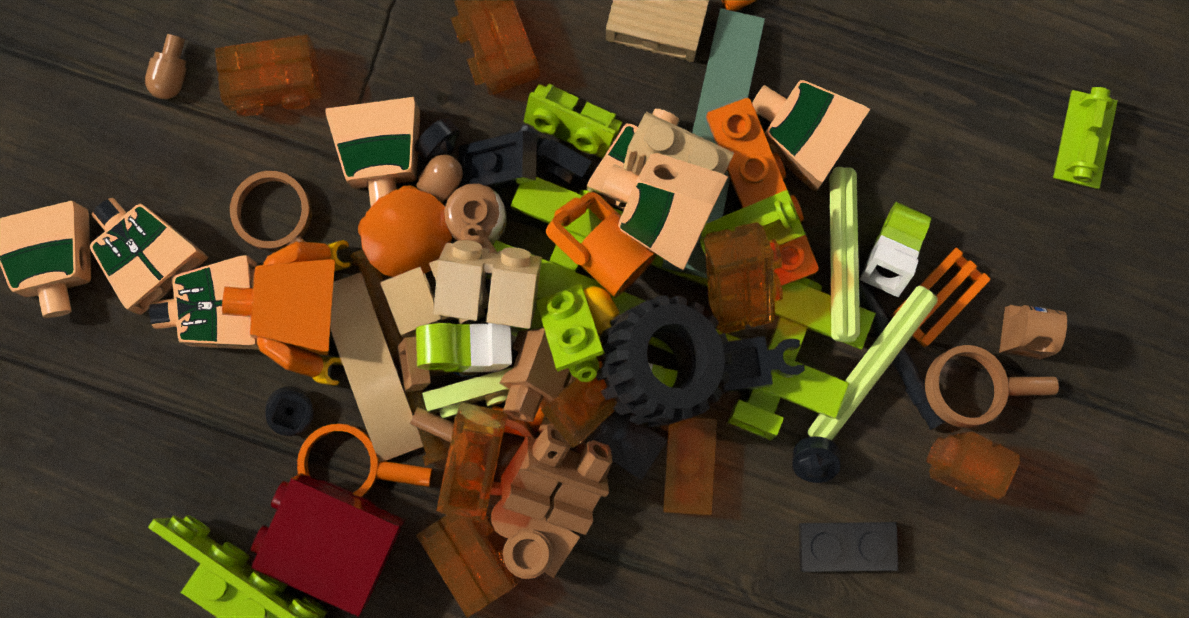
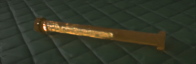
M363 249L352 253L350 257L353 265L359 266L403 387L397 346L404 338L400 335L380 282L384 280L381 272L370 264ZM423 390L404 392L412 415H414L417 407L427 411L422 394ZM418 428L426 453L422 457L425 466L452 457L449 447H443L440 437Z

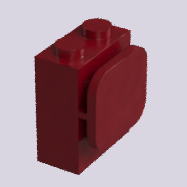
M302 473L292 477L290 482L283 480L271 502V507L277 510L269 527L262 525L253 541L251 552L257 555L251 569L359 617L368 605L405 520L376 507L368 499L353 494V492L325 480H316Z

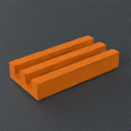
M957 247L919 285L929 290L953 264L960 269L936 295L938 302L921 325L967 277L973 283L926 333L919 329V327L917 328L912 337L924 348L929 346L991 280L985 273L981 274L971 260L967 261ZM905 301L890 315L892 318L899 311V309L902 307Z

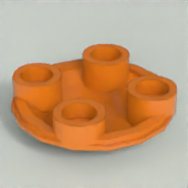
M411 185L403 186L378 198L366 212L365 217L361 219L358 226L362 249L370 264L384 275L391 277L421 267L423 274L431 271L429 263L438 260L446 243H451L452 234L445 223L444 205L430 193L421 191Z

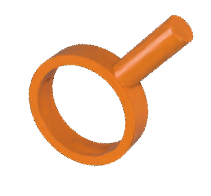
M331 424L317 429L304 441L298 454V474L302 473L310 477L308 457L314 444L320 438L333 431H344L362 441L370 456L371 466L368 478L353 494L359 497L364 496L373 487L377 479L430 487L433 468L387 461L379 462L369 435L362 429L350 424Z

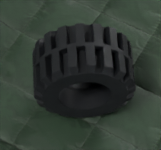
M667 295L658 296L625 311L610 322L612 327L604 330L600 336V341L605 344L602 346L605 354L597 356L598 361L602 362V368L598 369L596 379L597 381L604 379L607 388L601 392L606 400L611 398L616 400L617 403L613 409L618 414L624 415L631 412V422L638 425L648 422L649 427H659L702 414L710 409L709 404L718 402L723 395V392L718 387L727 385L730 374L724 371V366L732 364L731 353H724L723 344L729 342L725 332L719 335L715 327L719 324L717 319L713 315L709 317L702 315L705 307L697 302L687 306V298L675 296L671 299H668ZM651 337L658 338L666 343L675 355L678 373L673 387L660 382L650 369L647 359V348Z

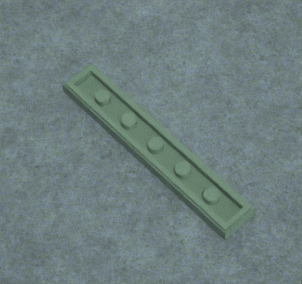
M720 8L692 130L693 134L716 144L706 119L707 113L748 98L765 18ZM727 171L725 175L728 178L707 223L721 218L723 215L730 183ZM698 240L684 270L663 259L662 268L707 279L712 266L711 258L705 255L700 240Z

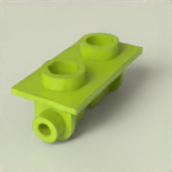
M550 83L547 87L539 84L535 92L529 94L523 122L533 126L543 134L553 135L574 145L584 153L594 154L603 159L611 147L613 138L616 139L623 122L615 119V113L608 112L589 102L586 103L579 114L573 111L578 103V97L556 88Z
M1093 87L1090 94L1075 90L1071 91L1053 179L1095 189L1100 188L1118 100L1110 98L1111 91L1109 89Z
M785 190L707 223L701 233L702 238L699 240L707 257L710 256L714 269L717 272L806 234L788 190Z
M577 284L536 300L557 372L568 368L572 376L578 378L581 382L593 380L599 369L597 356L605 353L582 284Z

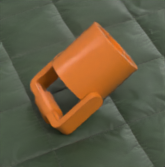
M588 192L581 198H573L556 210L554 218L546 228V234L577 265H581L604 289L616 298L645 272L657 254L623 233L618 226L621 215L599 194ZM586 209H589L602 222L580 244L564 227L570 225L585 214Z

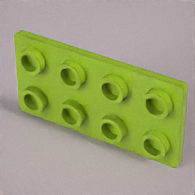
M173 515L172 518H154L148 526L150 530L200 563L180 593L215 617L326 618L325 615L328 610L323 605L306 595L300 600L285 590L288 586L287 584L251 569V566L246 563L249 559L248 554L229 542H225L221 546L209 538L207 535L211 530L194 517L186 515L182 519Z

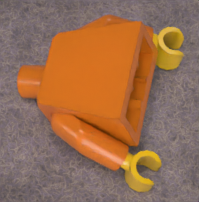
M345 240L328 245L314 242H294L267 256L263 265L255 266L253 288L224 286L222 315L251 317V338L257 340L258 348L263 354L284 369L312 377L319 384L338 385L339 381L332 380L328 376V368L331 364L343 366L341 358L326 356H328L334 271L351 266V262H341L336 253L337 250L348 248L349 243Z

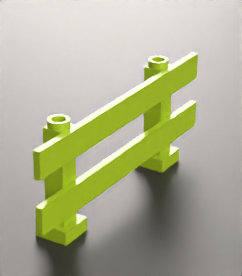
M536 177V181L519 185L512 201L511 209L550 224L556 210L573 198H581L591 191L581 190L578 194ZM586 209L585 214L564 228L581 244L602 221L591 210ZM615 209L622 216L623 212ZM495 240L493 245L497 252L512 247ZM556 245L550 260L542 259L537 300L580 283L583 290L592 286L603 287L596 280L577 273L580 265H577ZM659 255L651 263L652 266L779 316L767 350L774 349L780 342L786 339H798L801 345L808 328L832 338L831 295L821 292L822 286L815 281L802 278L776 288L771 282L767 269L744 260L717 272L712 264L708 279L662 268L664 258ZM487 275L486 278L491 280L492 275ZM623 292L616 298L611 295L620 311L619 315L645 302V300ZM537 303L530 329L510 326L512 335L517 337L519 331L544 328ZM860 307V334L856 341L843 343L862 349L876 313ZM716 329V331L718 332L719 335L722 334V333H724V332H722V331ZM725 333L728 341L742 340ZM651 337L650 345L674 354L666 343L658 338ZM800 347L795 350L784 351L783 359L787 365H803L795 361ZM804 365V372L792 378H786L776 372H771L773 384L770 387L751 389L746 402L738 400L732 409L727 423L772 440L778 435L784 419L774 414L780 398L829 418L836 419L849 383Z

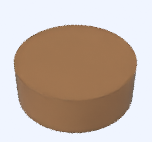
M524 529L512 534L506 541L503 549V559L508 570L515 576L524 579H531L542 575L549 568L553 558V549L549 539L543 533L532 529Z

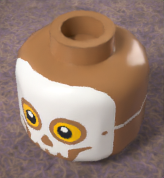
M479 183L466 184L456 189L448 198L444 209L445 223L453 238L457 241L461 230L466 225L478 224L484 228L487 237L493 244L495 240H498L503 235L507 224L506 209L499 194L492 188Z

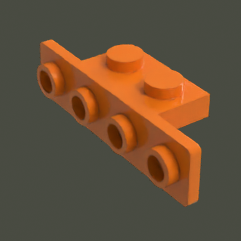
M749 98L741 99L707 113L706 119L716 144L734 152L727 172L742 208L787 190L783 181L786 178V172L782 160L777 152L772 153ZM791 195L790 197L800 221H803L800 204L795 195ZM806 235L760 253L771 282L776 288L813 275L819 269Z

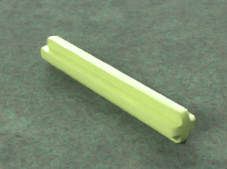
M836 167L829 176L831 336L837 342L849 343L856 341L860 334L857 173L853 168Z
M918 286L914 289L845 380L849 385L836 419L819 414L808 429L807 433L810 437L818 436L833 440L937 304L938 298L935 294L923 286Z

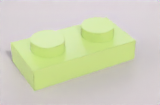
M513 367L423 392L427 412L433 414L440 413L442 418L448 419L468 413L467 404L482 400L486 401L487 407L505 403L510 389L501 385L500 381L505 373L512 370Z

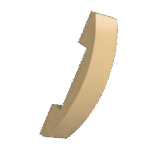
M361 272L333 282L330 330L378 461H388L423 448L424 445L418 428L410 424L413 414Z

